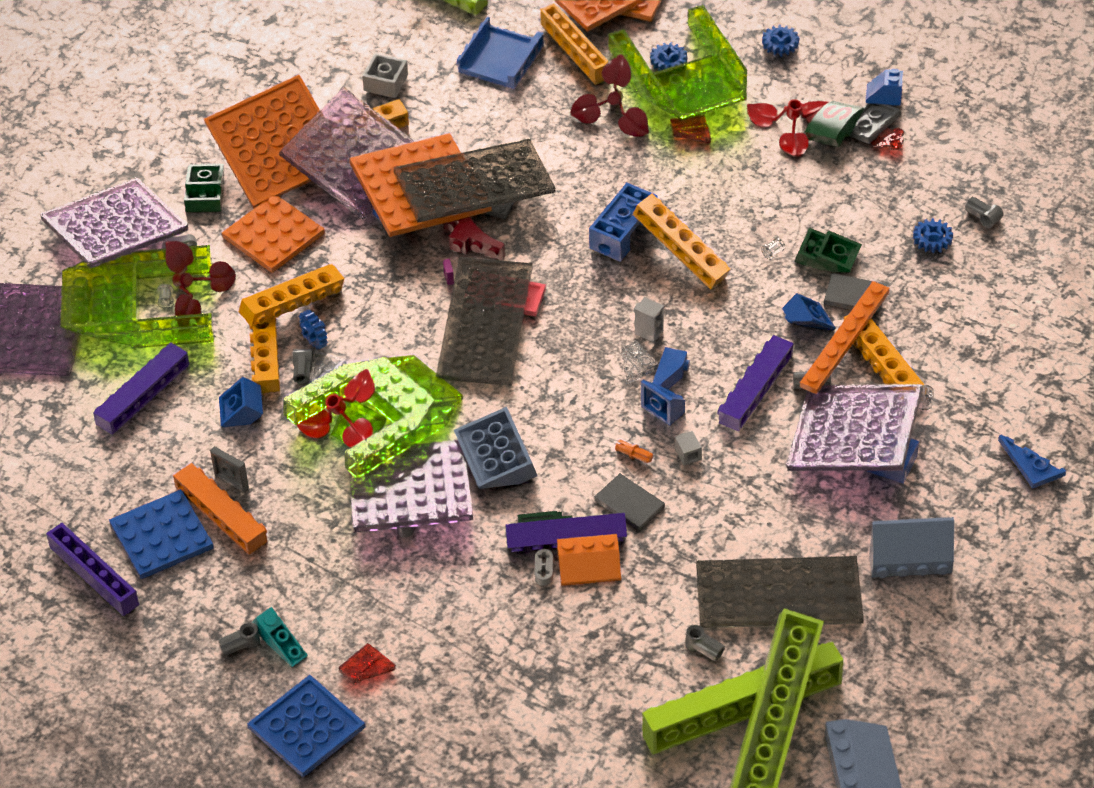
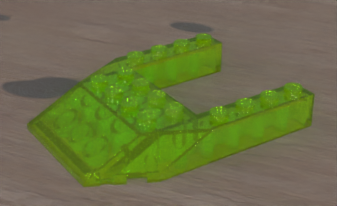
M704 5L687 9V25L708 56L653 73L625 29L608 34L609 51L615 58L622 54L629 63L631 69L630 83L636 93L682 121L747 100L748 70Z
M210 245L189 246L193 252L194 260L192 264L187 266L188 270L186 273L191 275L208 274L213 264ZM166 248L102 253L93 256L94 259L86 263L82 261L73 267L62 270L61 328L136 348L167 346L170 342L175 345L214 342V325L211 313L139 319V279L172 277L175 274L166 265Z
M415 355L386 357L343 364L284 397L283 415L295 425L325 409L328 396L337 394L339 397H345L344 389L348 382L361 371L368 369L375 383V392L367 401L393 423L345 451V469L358 479L447 426L451 415L457 410V405L463 400V395Z

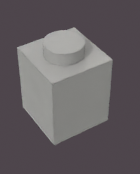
M693 431L675 436V450L683 465L702 460V447Z

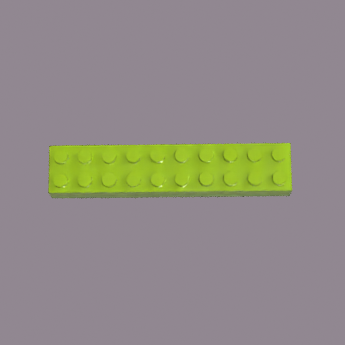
M785 608L780 613L730 788L778 787L824 621Z
M833 641L817 646L803 698L842 684L844 659ZM765 665L754 671L744 672L735 678L726 679L719 684L707 686L700 691L688 693L684 697L669 700L665 704L650 707L643 711L642 736L652 755L750 719Z

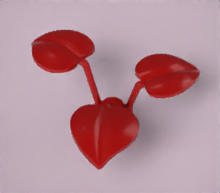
M792 99L789 101L788 107L785 106L778 116L777 109L771 104L748 103L747 113L750 120L756 126L768 128L772 125L773 121H778L786 112L788 118L793 120L792 133L782 134L779 139V146L784 152L798 157L806 152L809 141L804 133H795L796 119L801 115L802 119L806 118V121L810 123L818 111L829 102L810 101L802 104L801 101Z
M365 369L348 382L344 389L346 398L343 396L339 397L337 394L328 396L326 399L327 410L319 408L311 411L302 421L296 424L299 430L306 436L314 439L326 436L331 429L329 423L333 421V412L335 415H342L351 425L344 430L342 435L343 442L348 447L357 449L368 446L373 438L371 423L365 418H359L353 423L345 414V402L353 403L356 400L359 403H363L373 396L375 383L370 371Z

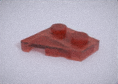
M705 115L670 119V126L674 137L711 144V136Z
M367 643L338 668L339 672L349 681L357 683L396 670V664L371 644Z

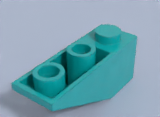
M272 606L252 621L257 626L262 640L291 667L308 656Z

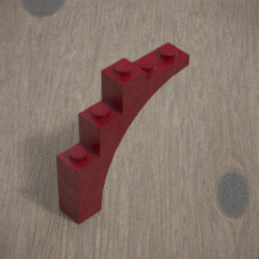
M470 217L443 223V228L452 232L449 235L451 250L465 255L471 250L500 261L504 259L505 244L482 232Z

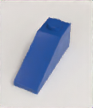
M665 347L653 384L669 390L682 379L684 372L688 371L690 360L687 359V351Z

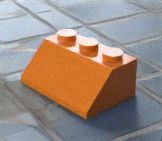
M617 534L557 539L561 586L621 580Z

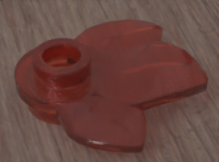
M898 127L893 130L886 128L870 144L877 148L888 146L891 150L900 149L904 142V131Z

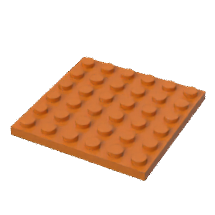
M300 74L204 118L208 130L253 209L262 202L269 200L272 196H281L349 163L346 153Z
M450 133L350 158V165L389 237L489 212L492 209V205Z

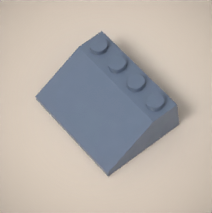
M507 407L454 430L479 489L521 484L538 476Z
M954 517L872 521L869 553L872 577L884 578L890 576L904 577L909 575L924 576L928 574L944 575L952 573L954 564Z
M849 719L827 721L825 723L824 736L836 788H902L886 725Z

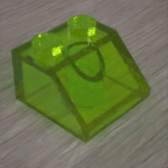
M357 401L353 403L345 402V414L353 423L359 418H365L371 423L373 427L371 444L380 436L387 418ZM339 415L331 433V436L343 442L342 435L344 430L351 426L342 415ZM368 446L355 450L362 453Z

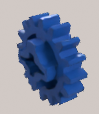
M773 25L772 29L767 28L766 32H763V49H767V53L773 52L774 56L777 53L780 56H783V53L789 55L790 51L794 53L795 49H798L800 37L798 32H794V28L788 29V25L785 27L779 25L777 28Z
M663 42V46L657 44L656 48H652L650 53V64L653 65V69L659 68V72L664 70L665 74H668L669 71L675 73V70L681 71V67H686L687 51H684L683 46L679 47L678 43L672 45V42L666 45Z
M934 218L931 221L924 219V223L918 222V226L914 227V244H919V249L925 248V252L931 250L932 253L935 250L942 252V248L947 250L948 245H951L953 240L952 227H947V222L942 224L941 219L937 222Z
M310 309L300 313L299 322L303 337L310 344L312 343V346L316 349L327 346L328 337L326 336L324 322L317 315L315 316V313L311 312Z

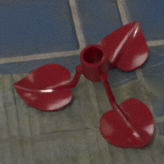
M619 54L607 62L602 70L604 81L610 85L614 84V90L608 95V98L597 103L595 95L584 94L573 103L570 114L583 123H594L601 115V109L598 106L609 102L613 106H620L623 116L618 120V125L623 133L634 137L644 136L649 133L646 113L639 107H631L625 113L622 101L624 96L617 88V85L626 87L629 84L631 69L626 58Z
M166 241V265L171 272L175 273L172 277V282L186 293L181 294L175 303L176 324L178 328H183L195 323L200 318L202 310L200 302L193 299V295L185 287H189L193 281L211 280L210 287L213 291L225 292L233 286L236 274L228 263L217 261L209 269L210 277H192L190 273H186L188 270L187 266L192 264L194 260L191 248L179 241Z

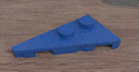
M1002 434L999 435V443L1032 489L1066 476L1064 468L1058 469L1050 464V460L1040 457L1038 453L1027 447L1021 448L1014 444L1013 439Z

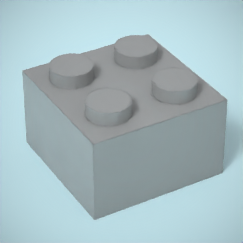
M374 53L362 75L363 91L396 98L408 77L407 60Z

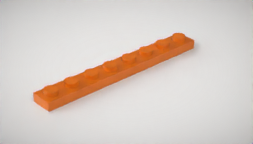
M872 281L800 381V388L814 394L820 391L889 294V287Z

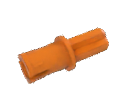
M621 439L616 443L615 450L628 455L630 459L635 458L645 463L652 461L653 454L639 448L637 444L632 445Z

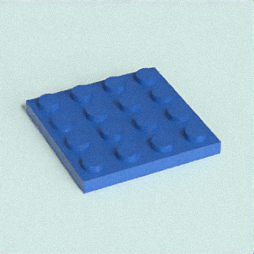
M181 489L109 519L110 526L140 579H144L214 549L213 542Z
M308 675L247 723L248 729L301 777L306 776L366 728L364 721L311 675Z

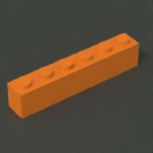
M190 463L173 475L175 488L181 489L188 500L248 555L267 543V530L262 523L256 522L250 512L246 513L239 502L233 501L224 489L221 490L212 478L209 479L200 467L197 468L194 464Z

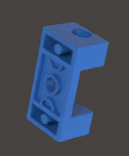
M626 182L589 227V248L621 262L630 251L631 233L639 224H642L633 215L637 204L653 193Z

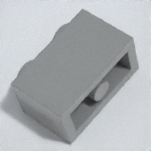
M644 297L640 303L635 305L633 313H635L633 323L635 334L655 342L664 331V305Z

